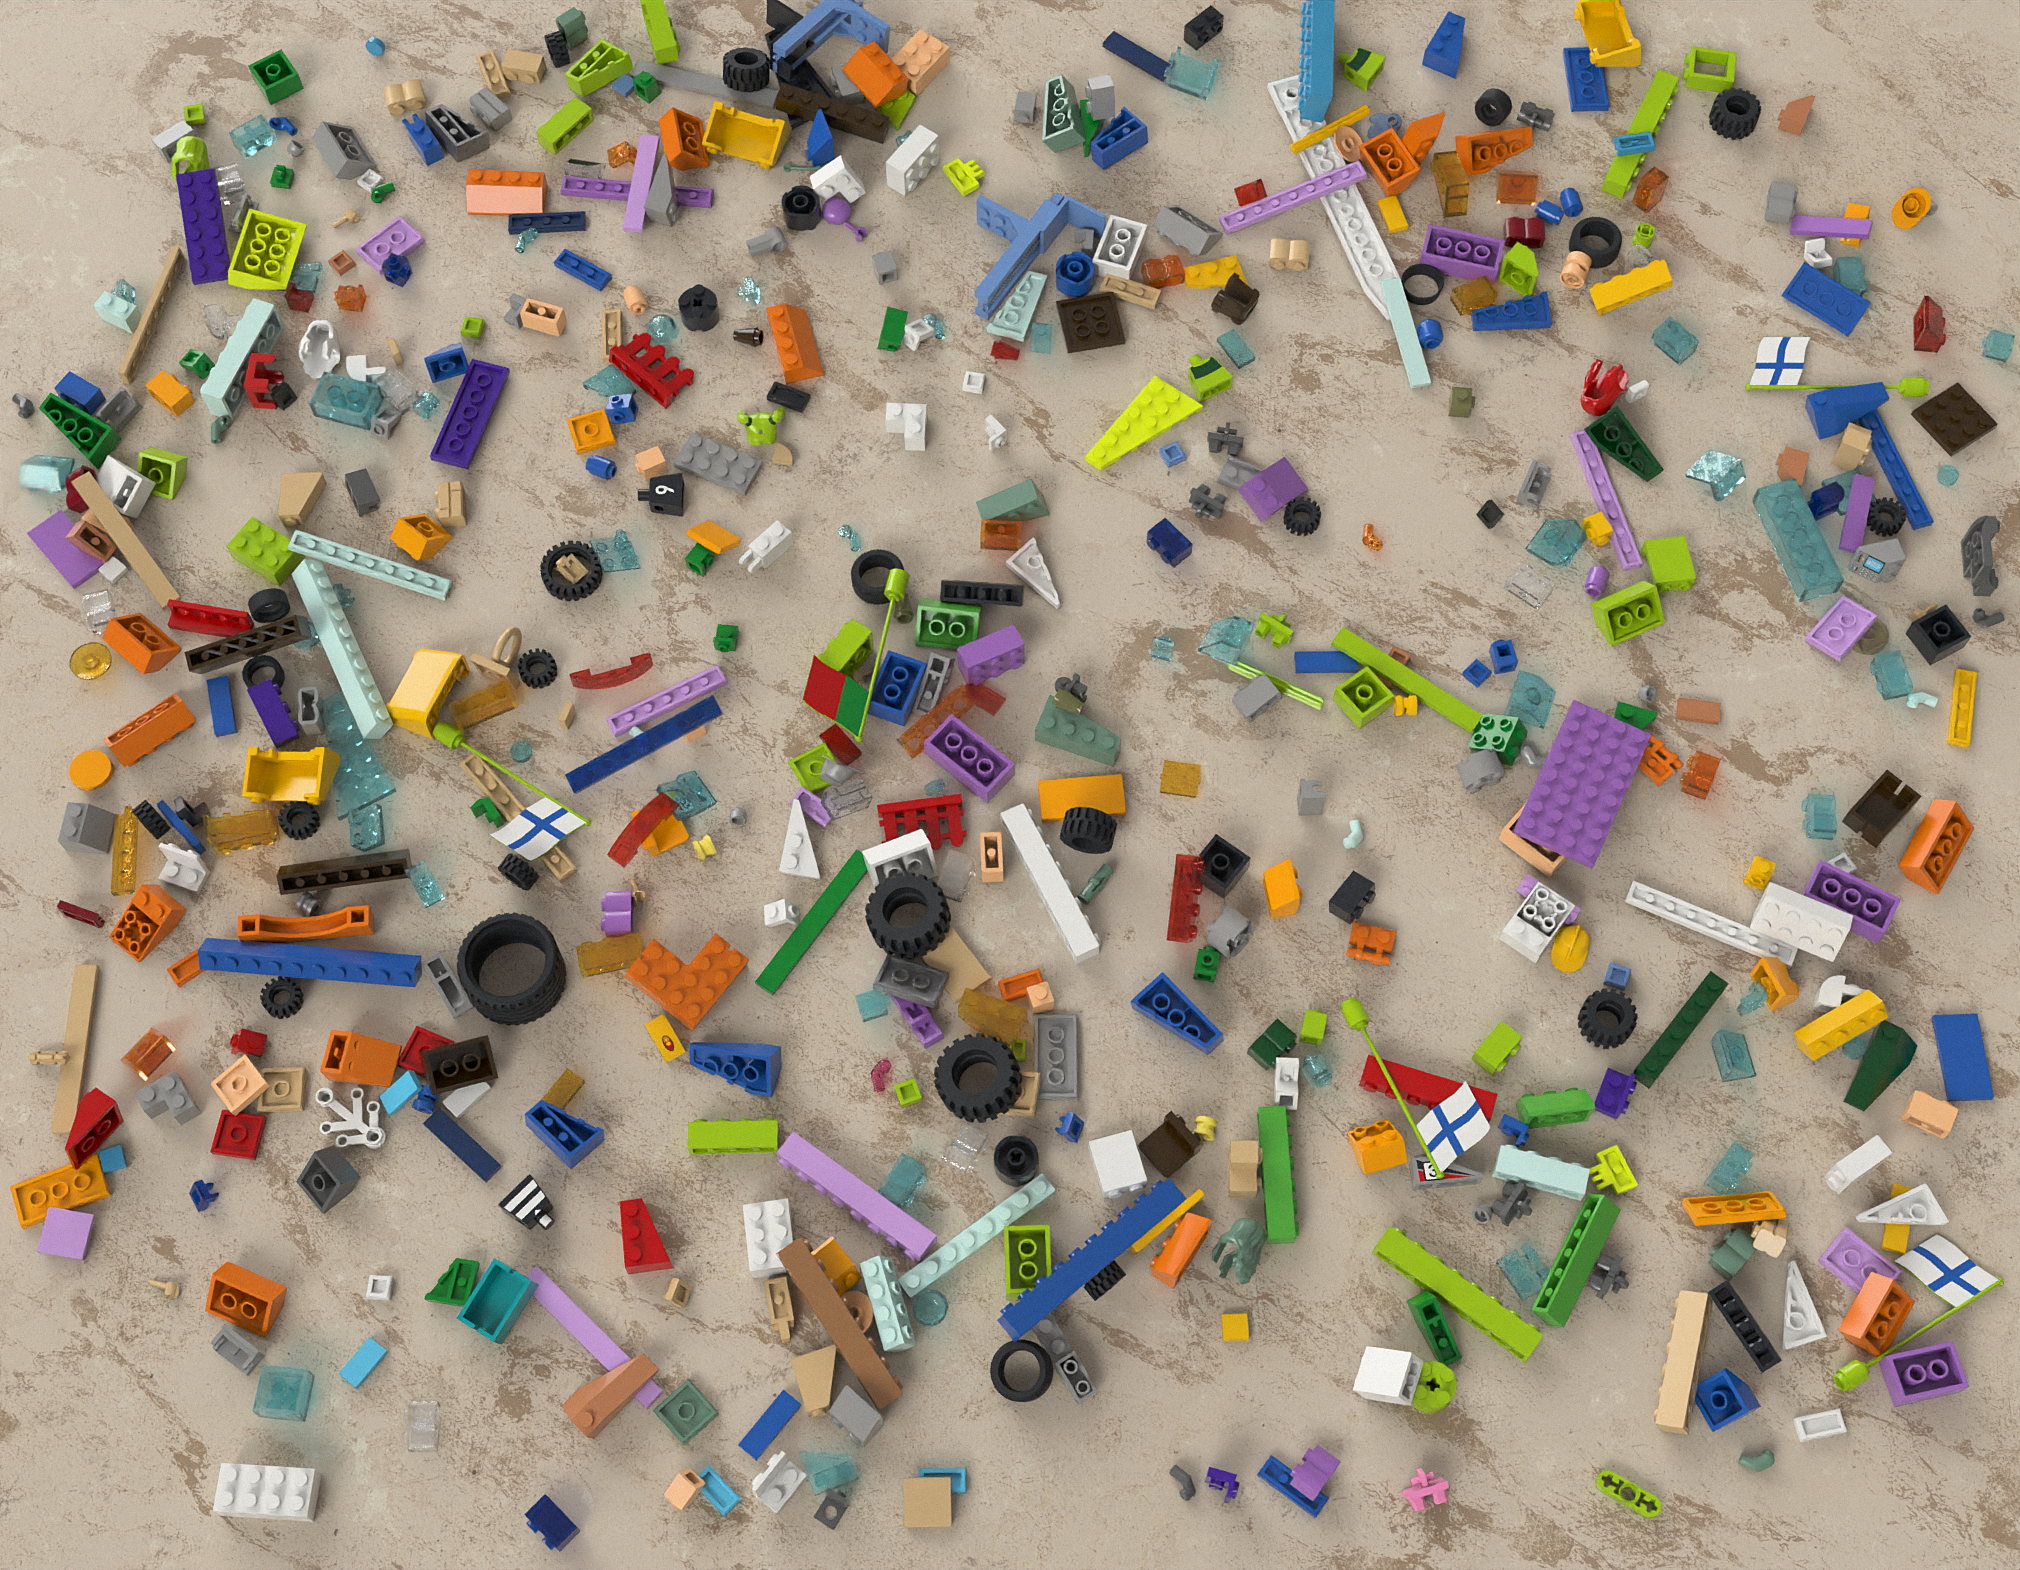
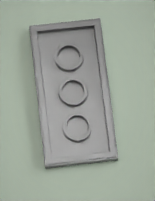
M1034 1014V1072L1041 1073L1042 1075L1038 1100H1078V1014Z

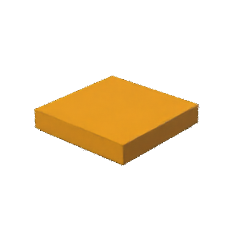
M605 408L567 419L578 455L616 444Z
M710 520L689 528L686 534L689 538L718 555L739 546L742 540Z

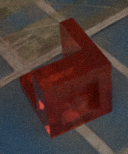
M1262 179L1234 188L1240 206L1267 197Z
M290 281L284 295L290 310L309 313L314 300L313 293L298 290L295 282Z

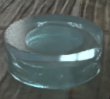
M1950 465L1942 466L1937 473V480L1945 486L1955 484L1959 477L1958 470Z
M518 741L511 746L510 753L514 761L524 763L531 758L532 749L527 742Z
M940 778L926 784L924 790L928 796H932L943 791L946 785L943 779Z
M1854 1037L1842 1046L1844 1055L1852 1060L1860 1059L1867 1049L1865 1042L1859 1037Z

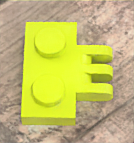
M957 158L943 166V172L963 197L979 189L977 180L985 175V172L981 170V167L977 165L974 159L963 164Z
M1617 1145L1595 1155L1599 1165L1590 1168L1589 1175L1596 1172L1599 1173V1175L1592 1178L1594 1183L1600 1180L1603 1181V1183L1596 1186L1598 1191L1612 1186L1617 1196L1638 1186Z

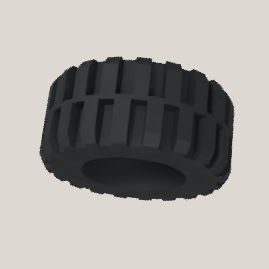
M908 872L905 876L902 873L896 874V877L893 879L890 877L885 879L883 885L878 884L875 887V894L871 893L868 898L870 903L866 904L865 911L867 915L865 918L872 937L879 948H883L887 954L892 955L894 953L895 956L901 958L907 956L908 959H913L918 954L921 957L927 955L926 951L930 949L934 951L937 948V943H942L946 938L944 933L949 932V922L951 921L950 908L941 887H938L933 879L928 880L927 876L923 874L916 876L913 872ZM919 903L927 907L925 917L913 927L902 929L889 924L894 911L904 904Z
M977 1033L976 1037H972L971 1034L964 1035L965 1039L960 1041L957 1038L952 1041L954 1045L952 1047L947 1046L943 1050L944 1056L938 1057L937 1064L939 1067L934 1069L936 1077L934 1083L938 1090L937 1093L947 1109L953 1112L959 1119L964 1117L967 1122L972 1123L975 1119L979 1123H985L986 1118H991L993 1121L998 1118L997 1115L999 1113H1007L1009 1111L1007 1107L1010 1104L1014 1106L1017 1101L1015 1094H1020L1021 1086L1019 1083L1022 1082L1020 1066L1011 1049H1008L1006 1043L1002 1040L998 1041L995 1036L988 1035L986 1038L984 1033ZM982 1062L996 1066L998 1070L997 1077L987 1090L977 1094H969L960 1090L959 1081L967 1068Z

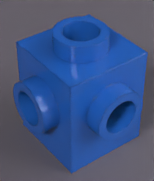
M632 394L610 396L608 405L605 407L606 415L610 417L613 424L635 422L639 409Z

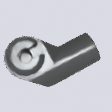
M1981 608L1974 610L1972 616L1976 623L1986 627L2004 621V615L2001 612L1988 616Z
M1173 1466L1169 1474L1181 1483L1183 1489L1180 1490L1179 1494L1185 1501H1189L1196 1494L1192 1478L1179 1466Z

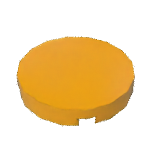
M96 750L85 751L77 755L69 767V776L74 785L86 791H92L98 787L105 786L113 774L112 763L108 756Z

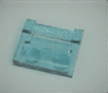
M295 262L293 270L300 271H292L287 289L280 291L315 293L319 276L323 269L322 263Z

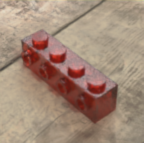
M1183 853L1176 854L1167 931L1168 941L1190 943L1193 942V938L1196 939L1198 927L1195 925V918L1200 913V904H1197L1203 887V884L1200 882V875L1205 870V861H1202L1203 856Z

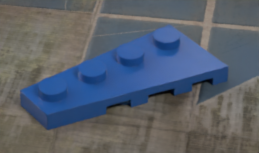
M1547 291L1534 297L1532 295L1526 296L1523 300L1515 302L1511 300L1503 305H1491L1472 310L1471 321L1473 331L1551 328L1552 321Z

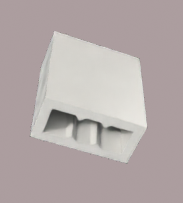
M1132 1130L1088 1142V1150L1103 1198L1115 1199L1122 1196V1193L1128 1191L1137 1193L1142 1191L1143 1187H1146L1147 1178Z
M1876 1135L1836 1163L1824 1176L1826 1183L1839 1195L1879 1167L1893 1152Z
M1366 1346L1353 1390L1365 1399L1411 1406L1424 1361L1411 1352Z

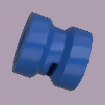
M421 1085L423 1089L418 1093L412 1108L422 1113L433 1114L435 1100L439 1099L440 1094L432 1095L429 1086Z

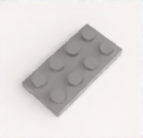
M691 432L673 464L675 468L745 496L763 466V461Z

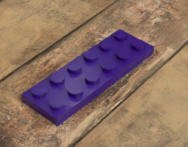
M211 168L176 174L192 283L198 285L228 280L230 257L216 170Z
M475 359L471 360L430 454L432 461L469 470L510 374L509 368Z

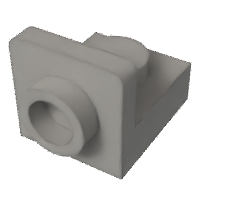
M1086 228L1075 229V243L1081 244V252H1085L1092 259L1094 230Z
M383 407L371 417V434L388 440L390 438V429L401 420V413Z

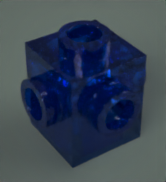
M391 253L383 261L382 270L386 281L404 287L413 273L409 260L403 255Z

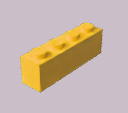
M1654 260L1646 267H1637L1626 275H1617L1611 281L1597 283L1589 291L1598 316L1673 287V280L1665 260Z
M1866 990L1795 1031L1793 1034L1799 1049L1812 1061H1815L1889 1017L1883 1001L1870 990Z

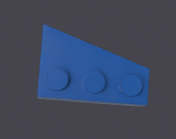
M1124 106L1121 109V113L1111 120L1108 128L1103 129L1091 142L1092 160L1105 170L1148 143L1147 126Z
M543 1100L539 1101L525 1113L526 1126L570 1169L575 1167L604 1142L603 1129L595 1128L585 1123V1120L577 1119L567 1114L566 1111Z

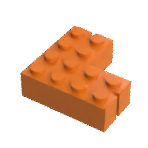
M716 933L689 965H686L653 939L641 953L640 958L638 957L626 971L624 978L693 1031L746 967L749 959L735 948L731 951L729 949L731 945Z

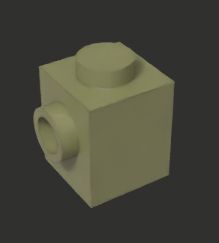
M1452 387L1448 416L1468 418L1470 409L1475 407V396H1472V388Z

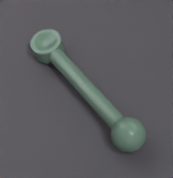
M784 165L785 172H790L791 170L818 171L823 168L821 165L816 167Z

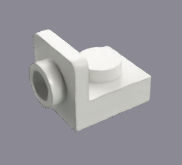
M920 318L905 326L902 342L913 351H916L920 341L932 336L935 329Z
M989 415L985 419V431L990 437L989 448L993 451L1005 444L1007 430L992 415Z

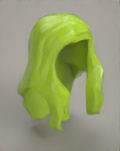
M186 136L177 142V151L172 157L171 170L175 181H177L176 174H179V162L189 161L188 166L182 173L211 169L207 146L201 138Z

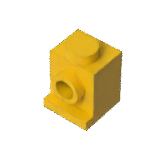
M1602 511L1584 518L1580 527L1581 531L1586 530L1587 538L1592 540L1595 546L1607 544L1613 533V529Z
M1755 855L1749 865L1743 883L1764 891L1772 877L1776 863Z

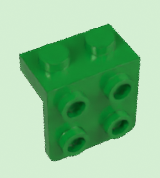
M1483 714L1471 736L1468 747L1471 750L1477 751L1489 749L1491 752L1494 749L1505 765L1513 766L1523 741L1527 738L1528 731L1519 717Z

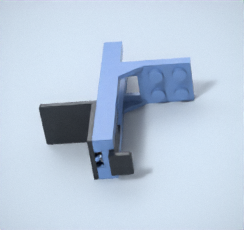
M767 0L766 23L780 32L770 44V69L789 82L792 80L793 70L832 35L855 38L865 45L875 41L886 54L888 53L890 25L863 9V1L861 0L859 2L855 0H823L805 17L779 0Z

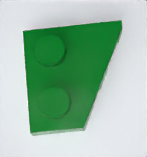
M1618 701L1614 718L1644 731L1656 719L1658 713Z

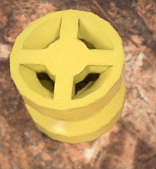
M708 835L703 836V839L700 841L692 842L701 861L706 859V856L717 853Z
M1206 1116L1196 1117L1195 1123L1197 1126L1193 1131L1199 1135L1201 1140L1213 1141L1215 1138L1214 1129L1218 1124L1217 1120Z

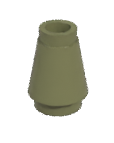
M905 593L903 600L895 603L894 618L900 624L910 623L914 616L907 593Z
M1059 689L1052 701L1056 708L1076 713L1077 715L1081 713L1085 705L1066 689Z

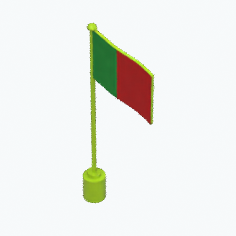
M891 569L889 572L884 594L891 602L869 691L850 677L827 666L813 655L802 701L816 713L839 724L854 735L856 742L863 741L862 733L894 603L903 600L905 597L910 575L902 569Z

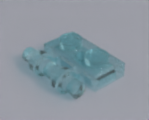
M1529 1243L1521 1247L1525 1253L1522 1257L1515 1249L1496 1262L1522 1301L1542 1289L1538 1281L1542 1279L1545 1283L1550 1272L1549 1268L1545 1267L1538 1258L1539 1254L1536 1249L1533 1250ZM1531 1262L1537 1272L1533 1274L1526 1263Z

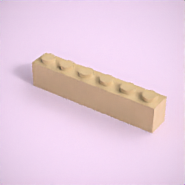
M1680 1290V1295L1675 1300L1676 1316L1675 1319H1672L1670 1326L1672 1337L1666 1346L1668 1359L1667 1363L1663 1364L1662 1376L1664 1380L1663 1385H1660L1658 1389V1399L1660 1401L1658 1408H1655L1653 1417L1655 1424L1661 1431L1689 1435L1713 1304L1712 1299L1706 1293Z

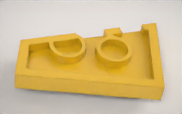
M1236 255L1181 268V275L1186 288L1210 289L1211 287H1223L1225 289L1228 279L1234 272L1248 285Z

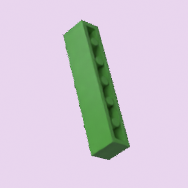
M1286 1106L1259 1107L1257 1120L1259 1147L1262 1148L1261 1174L1267 1244L1294 1243L1296 1236H1299V1223L1294 1220V1214H1297L1298 1207L1297 1200H1293L1292 1192H1296L1295 1178H1291V1170H1294V1158L1289 1156V1148H1292V1135H1288L1287 1127L1291 1126L1290 1113H1286Z
M1588 1193L1531 1309L1547 1325L1564 1328L1621 1211L1605 1195Z

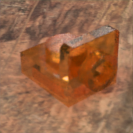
M627 141L607 150L609 165L613 169L627 162L635 166L637 149Z

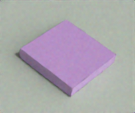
M49 1207L37 1252L84 1260L96 1215Z

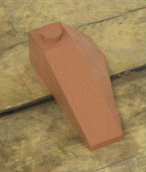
M643 1353L580 1387L562 1407L570 1420L586 1437L595 1439L655 1376L659 1368Z

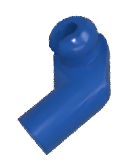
M273 117L269 121L270 127L274 130H286L291 136L296 135L298 132L297 128L285 117Z

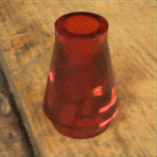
M994 340L990 356L995 357L994 359L1017 361L1020 349H1016L1001 340L999 342Z

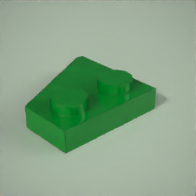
M456 1258L449 1266L448 1271L442 1274L438 1279L437 1285L430 1293L425 1295L424 1299L428 1302L464 1307L474 1290L480 1263L478 1261Z

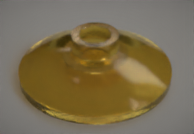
M97 642L83 644L72 653L70 669L80 679H97L109 670L112 663L111 653L106 646Z

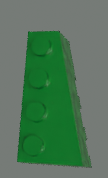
M51 392L39 407L46 417L97 469L100 468L107 456L121 440V437L112 427Z

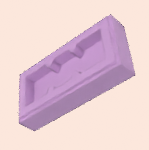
M803 786L793 798V800L800 801L803 814L826 828L837 812L836 808Z

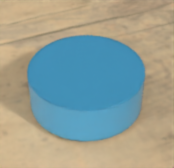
M375 37L369 38L365 45L368 52L375 56H381L385 51L384 43Z

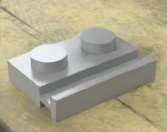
M1229 456L1217 482L1238 490L1244 483L1264 469Z

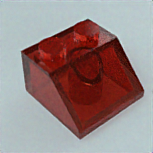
M1924 296L1913 317L1914 351L1938 353L1941 345H1944L1946 340V334H1943L1945 317H1943L1942 308L1929 296Z

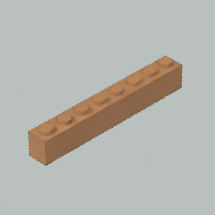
M800 1237L777 1252L776 1255L877 1410H881L903 1395L900 1390L903 1386L896 1376L892 1378L888 1372L890 1366L883 1356L879 1358L875 1352L877 1346L873 1339L865 1337L862 1332L865 1328L859 1318H853L849 1311L852 1309L845 1297L841 1299L836 1291L839 1290L837 1284L832 1278L828 1280L824 1274L826 1268L819 1258L815 1260L811 1254L814 1250L808 1240H802Z

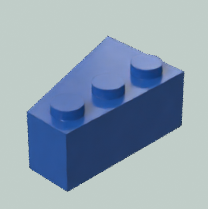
M1448 11L1425 49L1422 65L1456 79L1465 25L1464 17Z

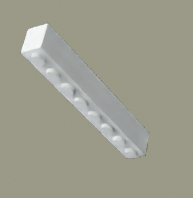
M1022 803L1000 813V822L1075 964H1078L1099 954L1101 941L1096 933H1092L1090 929L1091 922L1088 916H1083L1080 910L1082 906L1077 897L1074 898L1070 892L1072 891L1070 882L1062 877L1061 873L1063 871L1059 862H1054L1052 858L1053 851L1049 844L1045 845L1042 839L1044 835L1041 828L1035 826L1032 811L1026 809Z

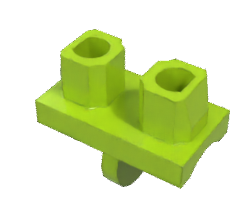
M1262 612L1259 616L1255 635L1264 639L1270 633L1274 636L1271 640L1272 645L1280 649L1285 644L1289 645L1291 643L1294 631L1290 629L1291 624L1286 622V614L1283 613L1280 617L1273 614L1270 617Z

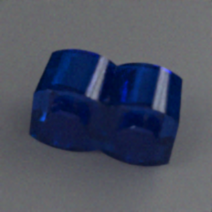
M1835 481L1813 491L1810 501L1805 506V512L1810 519L1816 522L1837 512L1839 503L1844 499V488Z

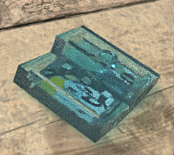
M695 770L678 775L674 781L659 784L656 789L678 822L693 817L717 803Z

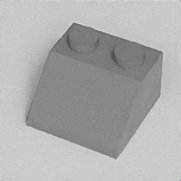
M68 802L58 842L66 851L108 854L117 815L91 804Z
M848 1385L843 1388L829 1410L832 1417L830 1421L839 1429L845 1428L849 1432L847 1436L856 1445L861 1443L865 1447L884 1426L881 1415Z

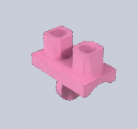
M1422 1468L1416 1469L1417 1477L1410 1479L1413 1487L1402 1490L1403 1497L1409 1501L1414 1511L1427 1508L1424 1496L1431 1494L1435 1504L1448 1501L1446 1489L1449 1488L1447 1480L1444 1481L1442 1477L1434 1479L1433 1472L1425 1474Z

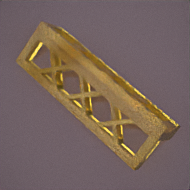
M125 806L124 814L115 815L111 894L113 896L135 894L139 819L133 814L132 806Z

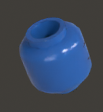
M1425 319L1417 326L1416 332L1421 346L1427 349H1434L1443 341L1442 326L1437 320Z

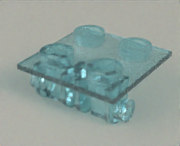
M622 529L616 531L615 537L589 540L604 573L641 568L638 563L639 558L634 552V547L631 541H628L627 533Z

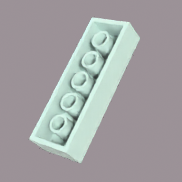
M253 298L250 305L246 307L244 316L238 321L236 330L229 337L227 346L220 353L215 367L211 369L206 383L201 386L200 394L212 415L219 417L227 416L231 421L236 415L247 395L244 389V381L251 353L270 354L284 329L275 305Z

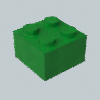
M282 49L248 65L254 82L270 105L304 89L299 74Z

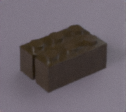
M1886 770L1849 810L1842 822L1855 833L1862 832L1861 837L1877 848L1912 810L1922 796L1907 784L1896 795L1895 791L1903 781L1889 770Z

